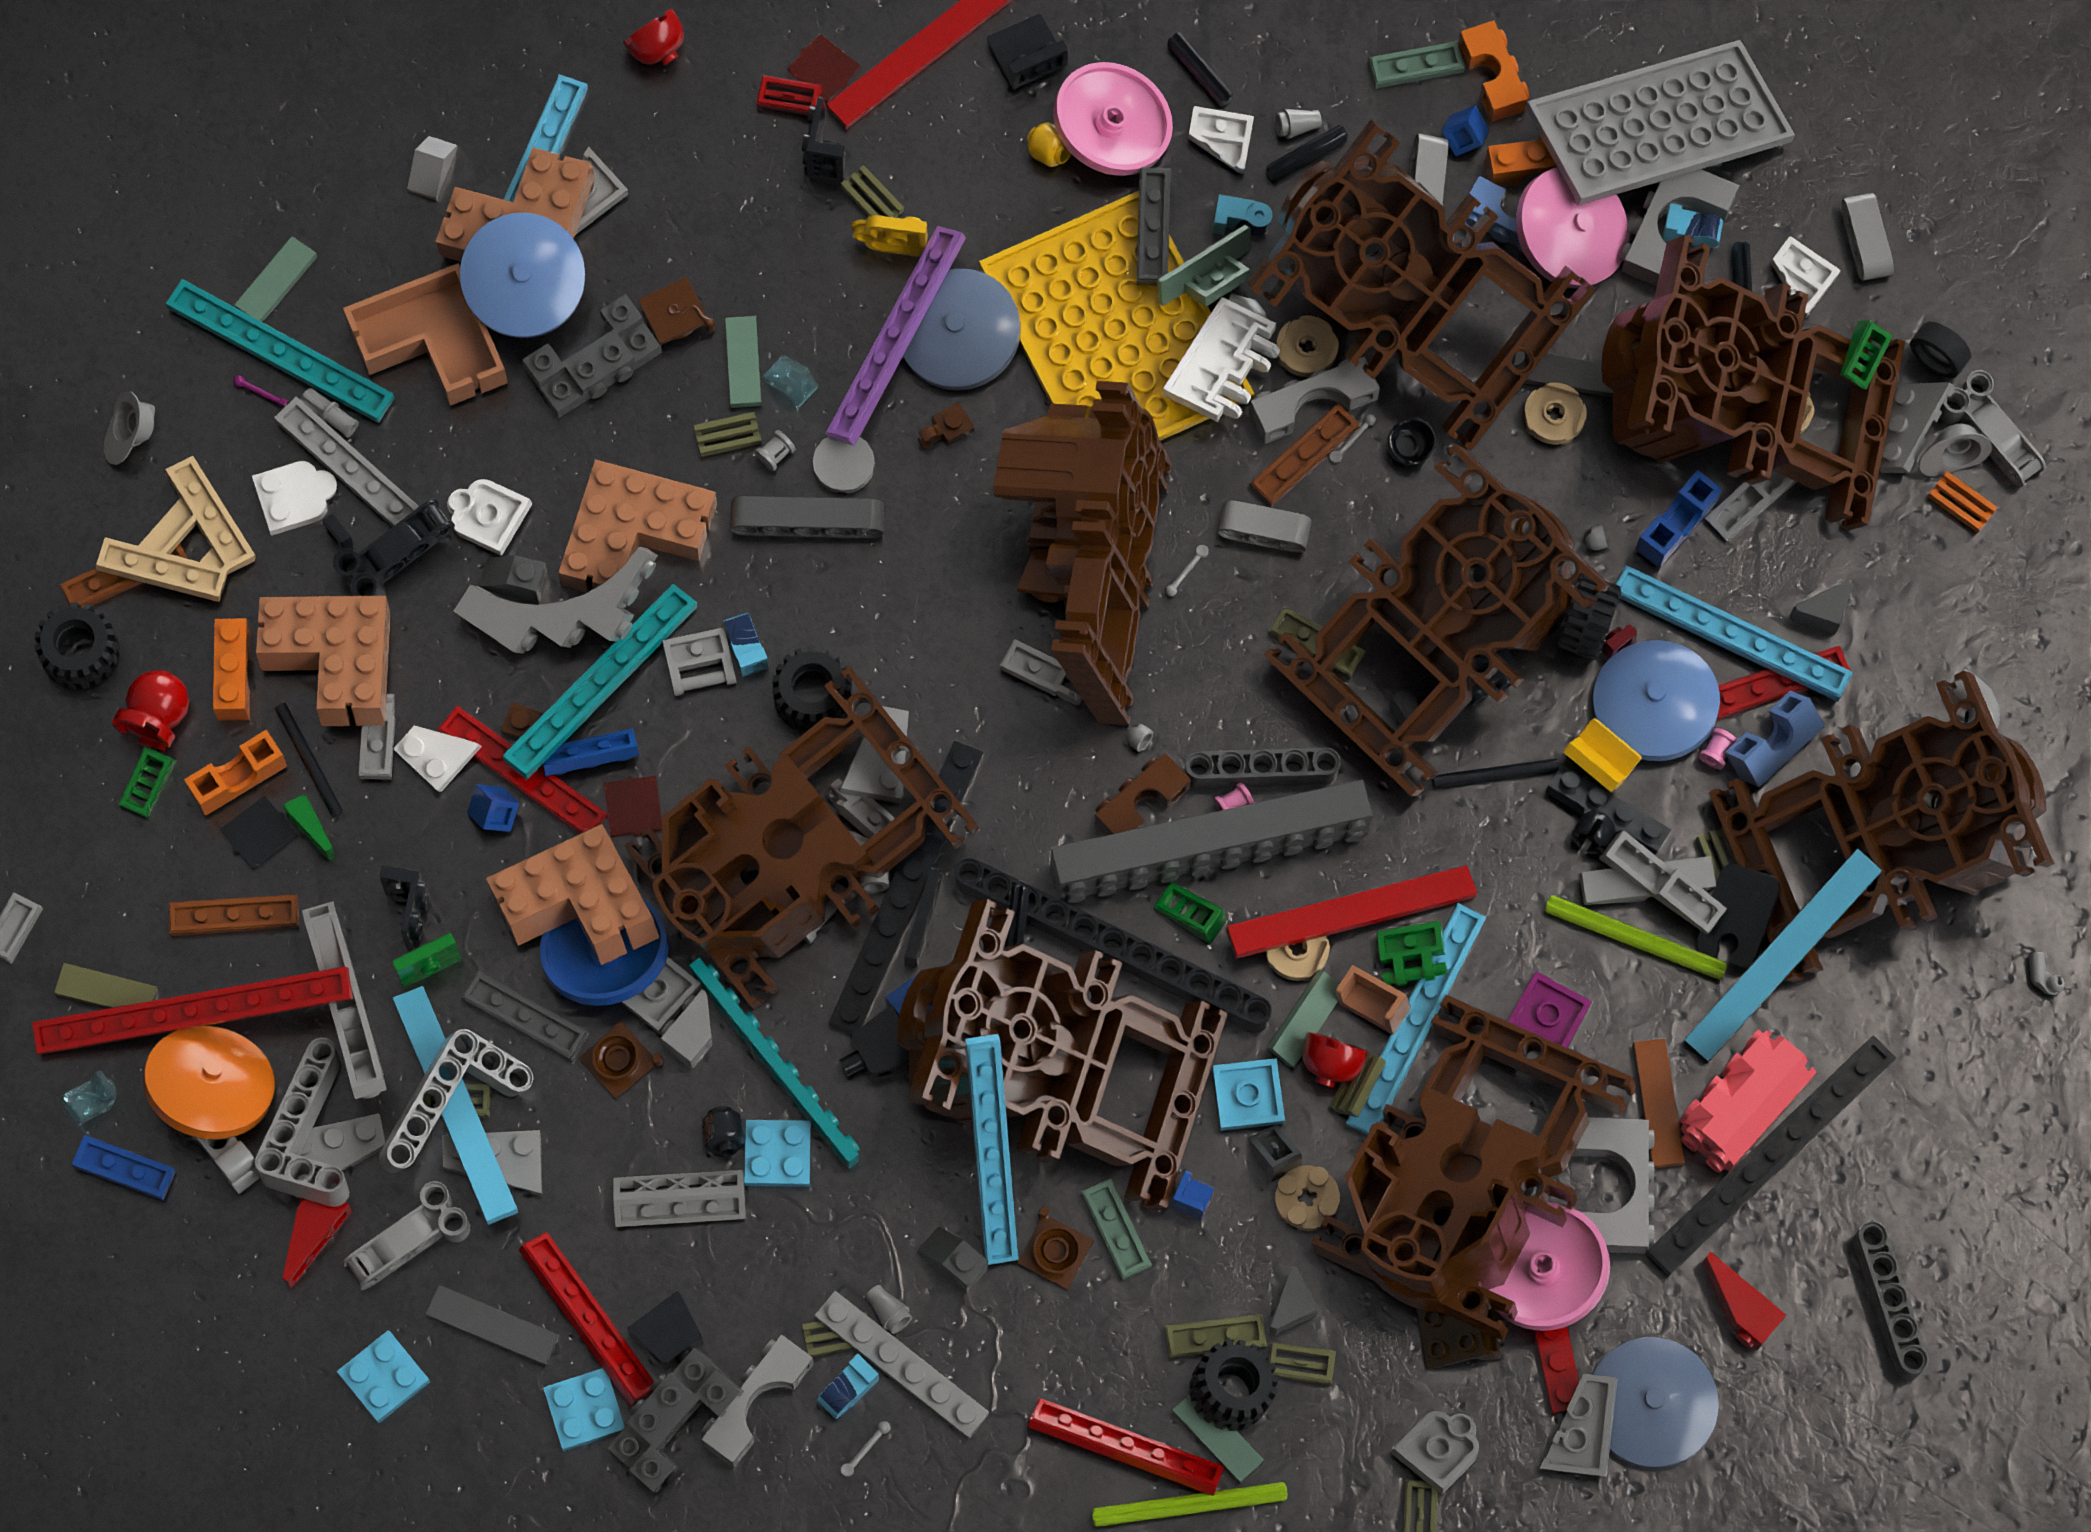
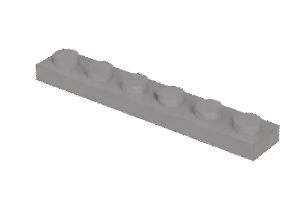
M295 397L274 417L275 422L392 527L419 507L299 398Z
M837 1291L832 1293L815 1314L814 1318L822 1322L826 1328L836 1333L844 1342L850 1344L854 1350L968 1440L989 1415L988 1410Z

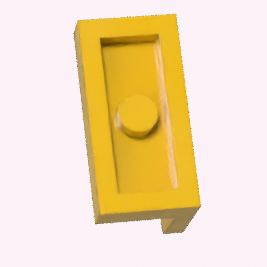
M1593 718L1581 734L1571 741L1563 751V753L1610 792L1623 784L1642 759L1638 752L1596 718Z

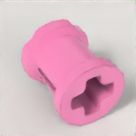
M1714 728L1711 732L1712 739L1706 749L1699 753L1698 757L1708 766L1721 770L1726 764L1724 761L1727 757L1725 751L1737 741V738L1726 730Z
M1241 782L1236 784V789L1226 795L1213 798L1218 811L1255 803L1250 792Z

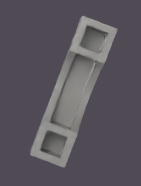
M1365 356L1358 359L1360 363L1357 366L1346 359L1336 368L1328 371L1327 369H1320L1314 372L1308 379L1300 382L1299 380H1292L1283 385L1280 390L1272 393L1265 391L1256 395L1251 401L1249 413L1263 443L1266 444L1292 434L1295 414L1300 407L1311 400L1331 399L1342 404L1349 411L1377 400L1380 388L1376 379L1368 376L1363 370V366L1365 364L1368 365Z
M782 1334L777 1341L771 1339L761 1353L764 1358L757 1367L751 1365L743 1375L741 1381L744 1384L741 1389L744 1392L740 1397L737 1396L722 1417L719 1416L717 1419L712 1417L701 1431V1434L704 1435L701 1439L702 1445L732 1468L737 1466L754 1443L753 1435L746 1423L747 1412L753 1400L762 1392L773 1388L794 1390L814 1364L813 1357Z

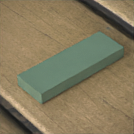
M1458 41L1369 57L1368 61L1375 89L1464 73L1465 69Z
M292 236L235 303V308L264 322L316 260L317 253Z
M756 316L725 318L731 408L762 406Z
M1317 971L1267 1047L1288 1067L1294 1068L1302 1057L1308 1031L1317 1033L1338 1002L1335 991L1339 984L1325 971Z
M1111 1178L1081 1191V1195L1121 1280L1123 1281L1152 1268V1264Z
M1188 1395L1172 1410V1413L1222 1466H1225L1224 1468L1241 1484L1264 1462V1459L1237 1431H1228L1227 1425L1219 1429L1215 1427L1216 1422L1210 1420L1209 1423L1203 1420L1205 1414L1203 1412H1196L1194 1407L1197 1401H1191L1190 1395Z

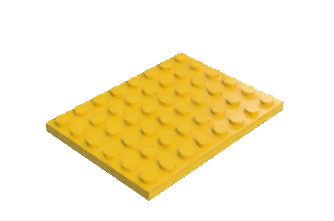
M1139 191L979 261L981 271L1000 282L1013 298L1021 322L1019 344L1050 403L1093 406L1095 399L1101 400L1099 391H1096L1097 381L1127 382L1142 409L1147 410L1152 416L1160 441L1210 419L1162 395L1164 386L1205 324L1211 311L1208 306H1203L1185 293L1162 306L1157 301V286L1136 285ZM1170 235L1168 273L1184 264ZM1245 377L1242 384L1238 386L1247 390L1251 395L1250 400H1252L1255 394ZM1221 395L1222 397H1224V398H1226V399L1232 401V403H1235V404H1237L1238 406L1242 404V403H1239L1238 401L1236 402V401H1234V400H1232V399H1230V398H1228V397H1226V396H1224V395Z

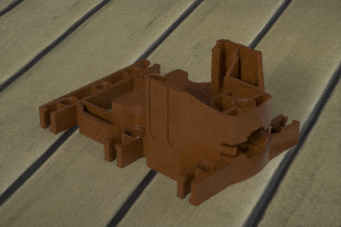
M1370 120L1336 166L1322 160L1310 168L1295 183L1286 196L1277 218L1285 233L1247 284L1251 290L1261 295L1263 290L1260 289V286L1271 274H1275L1279 278L1271 293L1267 291L1263 293V296L1273 306L1276 307L1295 283L1306 299L1348 330L1365 328L1345 356L1349 362L1357 366L1360 363L1358 359L1370 346H1373L1377 352L1369 365L1365 364L1363 366L1364 372L1373 379H1375L1397 350L1399 365L1405 372L1446 402L1462 400L1442 427L1447 434L1454 439L1458 438L1465 447L1472 450L1596 289L1565 265L1543 294L1542 280L1535 273L1495 243L1478 244L1499 216L1486 206L1483 209L1485 213L1473 226H1469L1465 221L1474 207L1478 208L1481 204L1470 193L1467 194L1446 222L1444 207L1420 182L1417 183L1408 173L1396 164L1393 165L1388 161L1400 144L1393 135L1386 131L1383 136L1387 140L1375 153H1371L1367 149L1376 133L1380 135L1384 133V130L1377 123ZM1465 229L1467 231L1464 240L1453 242V235L1457 230ZM1372 243H1378L1377 250L1366 256L1365 250L1367 246ZM1287 257V270H1279L1277 268L1279 260ZM1484 274L1531 311L1474 383L1427 347ZM1572 279L1582 284L1569 299L1563 295ZM1556 302H1563L1562 311L1557 315H1551V306ZM1381 330H1389L1390 337L1386 342H1376V336ZM1525 352V359L1522 363L1518 365L1512 364V357L1515 353ZM1478 402H1487V408L1483 413H1473V408ZM1467 418H1471L1474 421L1465 436L1455 432Z
M1686 234L1668 241L1665 247L1654 300L1617 314L1605 339L1602 353V382L1613 390V436L1616 443L1624 444L1635 452L1644 456H1650L1656 459L1657 462L1663 463L1734 438L1727 469L1728 475L1738 478L1741 474L1749 472L1744 482L1754 485L1769 480L1773 470L1814 490L1832 484L1825 520L1832 523L1846 518V521H1842L1841 527L1848 531L1868 525L1905 341L1899 338L1890 341L1867 389L1862 390L1840 375L1850 345V339L1819 324L1801 330L1808 294L1802 291H1795V294L1787 297V292L1790 291L1791 286L1786 283L1766 289L1764 297L1723 277H1718L1704 283L1703 278L1710 246L1702 243L1688 249V245L1693 244V238ZM1868 338L1867 341L1871 344L1872 339ZM1864 347L1863 352L1868 354L1869 350ZM1859 357L1858 362L1864 366L1865 361ZM1854 367L1852 373L1861 377L1862 372ZM1813 368L1852 385L1838 456L1799 438Z
M1097 381L1096 391H1099L1101 400L1095 399L1093 406L1050 403L1047 416L1004 430L993 490L995 497L1005 500L1036 501L1032 526L1027 537L1026 546L1028 548L1049 549L1046 566L1058 585H1065L1064 594L1067 597L1066 621L1056 620L1055 630L1059 631L1061 635V641L1059 639L1053 640L1051 651L1098 723L1129 726L1131 717L1127 715L1125 706L1131 707L1133 705L1134 695L1126 684V677L1132 669L1140 621V607L1149 608L1150 598L1148 595H1145L1144 589L1145 587H1152L1153 578L1145 566V560L1151 553L1159 505V492H1168L1169 483L1165 481L1163 473H1171L1172 462L1158 438L1152 416L1147 410L1142 409L1127 382Z
M1457 444L1453 445L1448 454L1451 457L1453 455L1459 456L1467 464L1468 469L1462 473L1460 478L1448 469L1451 466L1448 460L1446 462L1439 461L1434 468L1462 495L1459 498L1438 499L1401 540V562L1377 540L1368 539L1364 546L1370 552L1374 551L1381 558L1382 564L1374 572L1363 563L1365 560L1358 553L1349 560V563L1376 590L1374 592L1353 593L1316 634V656L1299 639L1288 632H1284L1277 641L1281 645L1288 643L1297 653V658L1290 665L1279 657L1282 651L1278 647L1276 649H1269L1264 654L1281 673L1411 796H1418L1425 789L1421 783L1419 786H1415L1405 775V771L1410 768L1412 763L1424 772L1421 778L1425 782L1428 779H1434L1439 773L1411 745L1414 742H1434L1472 700L1471 688L1475 683L1484 689L1496 702L1504 703L1509 696L1503 690L1499 691L1490 681V678L1500 670L1511 679L1509 682L1514 688H1517L1525 680L1496 652L1498 650L1513 649L1537 651L1540 648L1539 645L1561 625L1560 622L1566 617L1572 598L1583 608L1590 609L1597 599L1593 596L1591 598L1585 597L1576 587V584L1582 580L1584 575L1597 584L1594 588L1597 593L1600 591L1605 592L1611 586L1573 550L1575 544L1569 532L1549 509L1528 496L1508 490L1471 454ZM1480 475L1483 480V486L1479 491L1473 492L1469 486L1470 480L1473 476ZM1570 560L1575 564L1576 568L1572 577H1570L1568 564ZM1478 565L1484 566L1486 570V576L1481 582L1474 580V570ZM1389 569H1394L1397 573V581L1392 586H1387L1384 581V575ZM1376 621L1440 681L1436 688L1396 731L1331 671ZM1485 655L1489 660V667L1485 672L1480 673L1476 669V660L1479 656ZM1307 662L1312 667V674L1308 679L1304 680L1300 676L1299 671L1302 664ZM1351 705L1357 709L1358 713L1356 720L1352 723L1348 722L1345 718V710ZM1396 748L1403 753V761L1398 766L1393 765L1390 761V754Z
M850 666L840 673L843 679L847 678L849 682L853 681L858 688V692L853 694L848 700H845L838 693L841 689L838 684L835 685L832 681H829L824 685L848 717L845 719L824 717L780 752L779 761L772 765V773L750 746L742 751L746 756L744 760L747 763L753 761L758 768L757 773L753 774L748 780H745L738 773L739 769L735 766L738 763L735 759L730 760L724 765L745 793L728 792L718 779L706 780L703 786L694 793L691 792L679 802L678 806L663 815L662 841L650 826L640 832L643 839L647 837L650 841H653L658 849L657 853L651 855L648 860H644L638 853L642 848L638 843L635 845L630 840L624 845L653 882L652 886L656 898L669 920L697 948L714 959L754 1010L764 1003L761 998L757 999L754 995L752 996L746 988V983L752 981L755 976H760L767 984L763 987L766 994L770 992L774 995L780 990L756 959L759 956L782 957L802 941L805 936L825 922L826 906L830 899L855 930L861 926L860 915L856 913L852 916L846 907V903L853 900L856 895H859L867 903L866 907L869 909L867 913L870 917L880 909L856 879L859 876L882 877L925 842L927 822L930 819L955 849L965 842L962 837L958 838L956 834L952 835L946 826V823L953 820L956 815H960L966 821L967 825L964 828L967 832L971 831L974 835L980 830L974 819ZM869 703L871 708L866 715H856L855 711L859 704ZM863 734L916 802L860 846L807 778ZM900 751H908L910 753L909 760L904 764H896L894 761L896 754ZM763 782L770 783V787L765 793L756 795V788L759 784ZM940 799L949 801V807L943 813L934 811V805ZM662 863V873L657 876V866ZM750 871H758L757 878L751 884H745L746 874ZM838 880H848L849 886L845 892L839 894L834 892L833 887ZM739 960H747V970L742 974H735L733 972L734 964Z
M1964 670L1954 675L1956 681H1963L1967 693V698L1960 701L1956 699L1953 690L1957 689L1955 682L1949 683L1943 680L1936 683L1951 719L1950 721L1944 722L1931 716L1923 717L1877 739L1871 755L1860 729L1848 725L1842 728L1843 733L1848 736L1852 748L1850 754L1843 755L1839 747L1841 742L1834 734L1821 738L1836 773L1834 776H1829L1816 770L1809 771L1763 793L1758 807L1747 782L1739 779L1727 783L1729 789H1735L1739 802L1738 807H1730L1726 799L1731 796L1729 790L1723 791L1716 788L1709 791L1738 865L1765 874L1769 873L1780 882V894L1766 932L1770 944L1773 943L1800 911L1767 832L1822 806L1825 808L1846 861L1859 849L1883 870L1824 935L1827 938L1838 936L1881 916L1885 907L1889 904L1899 927L1906 930L1917 927L1916 922L1911 921L1907 908V902L1916 901L1921 910L1918 914L1925 922L1937 918L1938 916L1923 883L1925 879L1974 895L1979 890L2003 882L2014 874L2027 877L2035 873L2033 867H2027L2031 846L2038 857L2033 860L2035 866L2040 865L2047 868L2054 864L2035 820L2047 811L2046 796L2040 774L2033 760L2017 741L1998 733L1974 674ZM1974 707L1976 712L1975 718L1970 723H1966L1965 713L1968 709ZM1855 762H1859L1860 772L1857 776L1852 777L1850 775V768ZM1942 795V803L1936 808L1937 800ZM1745 815L1747 817V825L1743 830H1739L1738 820ZM1908 879L1909 887L1905 893L1901 894L1903 885ZM1814 947L1803 958L1806 965L1802 966L1803 972L1797 973L1795 967L1785 980L1796 983L1805 978L1804 973L1807 971L1817 973L1823 970Z
M989 899L972 902L953 961L941 967L921 970L913 980L902 1003L898 1021L897 1042L909 1051L910 1091L907 1100L923 1104L925 1108L943 1116L956 1119L961 1124L972 1123L965 1039L998 1034L1001 1046L1006 1118L1028 1113L1017 1150L1027 1154L1032 1151H1040L1041 1145L1039 1142L1044 1133L1041 1152H1038L1036 1156L1041 1161L1060 1159L1066 1140L1068 1145L1111 1165L1122 1166L1135 1163L1124 1198L1130 1201L1143 1200L1141 1206L1150 1210L1167 1208L1228 1013L1221 1009L1209 1011L1210 1004L1204 1001L1185 1003L1181 1019L1179 1020L1178 1016L1131 994L1111 999L1122 962L1110 958L1108 961L1099 962L1098 964V960L1102 959L1103 953L1094 950L1080 953L1075 970L1073 971L1072 966L1025 944L1003 948L1015 912L1008 908L994 911L997 903ZM988 916L992 918L989 928L986 926ZM979 939L983 942V951L979 947ZM1096 968H1099L1100 970L1095 979ZM1087 990L1091 993V1001L1087 997ZM931 1005L932 1008L928 1013V1006ZM1202 1018H1205L1204 1023H1203L1202 1028H1201ZM1122 1034L1169 1055L1144 1136L1097 1116ZM1194 1040H1195L1196 1045H1197L1196 1050L1194 1049V1046H1193V1041H1194ZM1175 1099H1176L1177 1104H1178V1109H1177V1110L1175 1109V1105H1174ZM1156 1159H1157V1161H1158V1163H1159V1170H1158V1171H1157L1156 1166H1155ZM1150 1183H1151L1150 1193L1148 1194V1193H1147V1190H1148L1149 1185H1150Z
M1445 995L1440 1006L1444 1008L1445 1014L1449 1016L1454 1014L1460 1017V1023L1455 1025L1443 1021L1437 1014L1434 1015L1431 1023L1436 1034L1458 1044L1444 1049L1418 1097L1424 1114L1423 1119L1421 1120L1388 1104L1385 1105L1382 1111L1386 1120L1385 1123L1376 1122L1371 1125L1365 1142L1359 1147L1352 1166L1344 1175L1363 1230L1360 1231L1326 1215L1321 1223V1228L1325 1229L1326 1233L1331 1236L1334 1233L1341 1237L1340 1245L1334 1246L1325 1243L1316 1235L1311 1244L1316 1254L1374 1280L1384 1291L1404 1304L1425 1311L1445 1313L1496 1338L1504 1340L1509 1330L1508 1327H1505L1504 1322L1500 1320L1495 1322L1487 1317L1490 1309H1495L1508 1314V1317L1514 1320L1518 1310L1514 1301L1489 1289L1504 1285L1530 1236L1524 1216L1526 1211L1563 1228L1567 1221L1564 1212L1566 1208L1559 1205L1555 1209L1547 1204L1548 1198L1553 1196L1567 1201L1566 1207L1573 1209L1578 1199L1574 1188L1549 1177L1564 1172L1590 1123L1584 1106L1585 1100L1622 1116L1627 1103L1624 1102L1622 1096L1617 1095V1097H1614L1607 1093V1086L1612 1085L1626 1090L1630 1096H1633L1636 1086L1634 1078L1630 1075ZM1479 1025L1483 1027L1479 1033H1469L1470 1028ZM1531 1051L1541 1052L1535 1059L1526 1058V1055ZM1484 1056L1563 1090L1539 1137L1498 1118L1493 1126L1480 1120L1477 1109L1460 1102ZM1590 1076L1599 1078L1593 1085L1583 1083ZM1392 1123L1402 1127L1399 1135L1389 1129ZM1530 1187L1540 1189L1535 1196L1524 1195L1525 1191ZM1449 1217L1445 1226L1437 1225V1221L1440 1218ZM1361 1246V1254L1356 1256L1349 1254L1353 1247ZM1476 1299L1480 1301V1304L1475 1309L1469 1310L1465 1308V1304L1469 1300Z

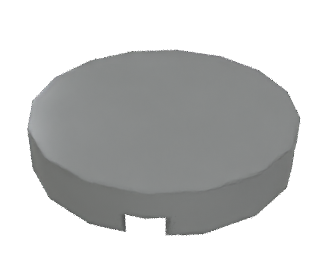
M827 437L815 449L813 456L814 475L820 485L830 492L854 493L866 486L874 472L873 451L861 437H859L855 446Z

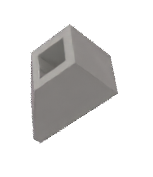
M703 990L697 996L692 994L682 1005L681 1010L683 1012L676 1021L673 1018L670 1019L661 1030L663 1035L661 1037L662 1047L690 1069H693L712 1047L707 993Z

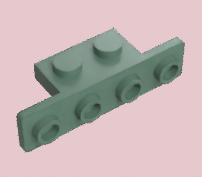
M1243 225L1192 259L1187 260L1170 273L1162 276L1157 281L1158 303L1164 306L1185 293L1206 307L1250 279V269L1236 260L1251 249L1250 228Z

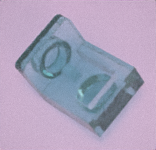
M784 354L763 375L769 385L786 393L797 407H800L818 389V384L808 368Z
M101 1070L94 1072L90 1081L64 1093L61 1102L75 1122L80 1125L110 1110L117 1097L114 1083L109 1078H106Z

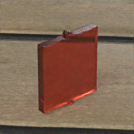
M820 34L806 49H801V55L788 67V71L801 82L822 85L823 90L820 97H824V100L829 102L841 88L847 87V82L861 68V65Z
M628 776L627 780L604 783L611 837L631 834L638 837L640 832L648 826L653 831L662 830L656 776L635 779Z

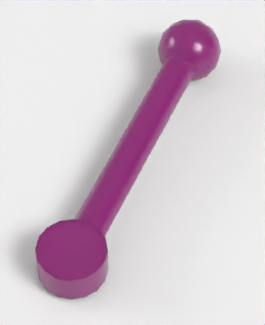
M236 375L233 379L235 386H243L277 403L281 408L290 403L284 398L280 399L245 381L242 375Z

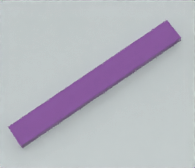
M940 226L936 227L825 433L829 439L855 446L966 239L962 232Z

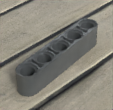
M739 496L731 500L730 531L738 535L877 538L884 534V503L876 499Z
M1326 747L1200 751L1192 753L1187 758L1184 773L1191 779L1190 786L1193 788L1236 787V784L1240 782L1246 787L1328 784L1336 779L1341 760L1335 750ZM1328 761L1333 765V769L1323 771L1318 767L1317 763ZM1296 762L1300 764L1302 769L1298 772H1291L1287 769L1286 764ZM1265 763L1270 767V771L1260 773L1256 771L1254 765ZM1226 764H1233L1239 771L1235 774H1228L1222 767ZM1202 765L1206 768L1207 772L1203 775H1196L1191 771V767Z
M1868 1221L1855 1234L1853 1240L1854 1248L1894 1370L1900 1378L1913 1380L1927 1367L1928 1354L1888 1232L1881 1223ZM1863 1233H1873L1878 1239V1244L1869 1245L1866 1243ZM1881 1263L1885 1265L1888 1275L1880 1276L1875 1273L1873 1264ZM1883 1295H1894L1898 1300V1306L1890 1307L1885 1304ZM1894 1325L1904 1326L1908 1331V1337H1898L1894 1333ZM1904 1356L1914 1357L1918 1362V1369H1909L1904 1363Z

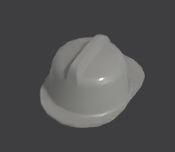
M124 391L117 398L113 416L106 432L104 454L110 464L117 465L123 462L128 457L132 447L148 440L153 432L155 407L138 401L137 396L131 391Z
M1967 424L1948 426L1937 437L1934 445L1923 453L1919 461V468L1923 474L1937 477L1944 475L1946 471L1952 473L1963 468L1978 465L1991 453V442L1984 435L1978 434L1973 426Z

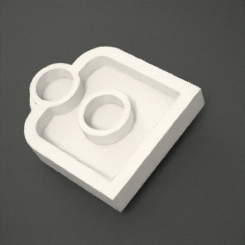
M298 461L252 476L271 536L321 520L327 512L326 500L333 497L337 490L336 479L330 472L324 470L316 471L312 464L305 461Z
M487 479L473 482L468 489L455 490L447 501V508L452 515L451 521L455 524L454 530L456 534L500 556L503 555L532 506L529 498Z

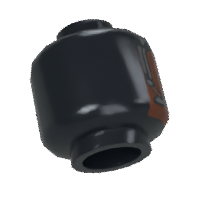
M728 1106L713 1108L708 1111L701 1122L704 1145L708 1151L718 1153L720 1157H729L736 1154L737 1149L744 1145L746 1135L743 1119L732 1108Z

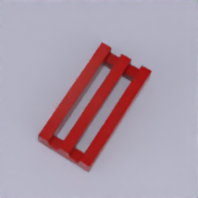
M762 75L756 105L760 108L808 116L810 106L765 99L764 97L816 106L817 98L820 97V94L822 95L823 88L822 85ZM769 85L813 93V97L766 88Z

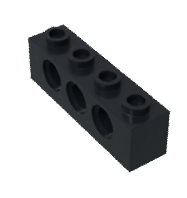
M1498 650L1496 653L1518 673L1519 667L1509 651ZM1481 655L1476 660V669L1486 671L1489 667V660L1485 655ZM1500 670L1490 678V681L1499 691L1511 686L1509 682L1511 679ZM1433 674L1391 697L1389 707L1401 725L1421 704V701L1425 700L1440 683ZM1475 683L1471 688L1472 700L1469 702L1472 706L1478 705L1488 698L1487 692Z

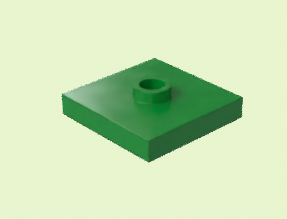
M447 933L394 959L393 965L404 989L461 961L452 934Z

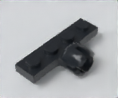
M1563 764L1545 793L1581 815L1580 820L1572 831V837L1580 849L1587 838L1593 841L1586 851L1590 854L1604 852L1611 840L1618 833L1625 831L1656 855L1671 832V829Z

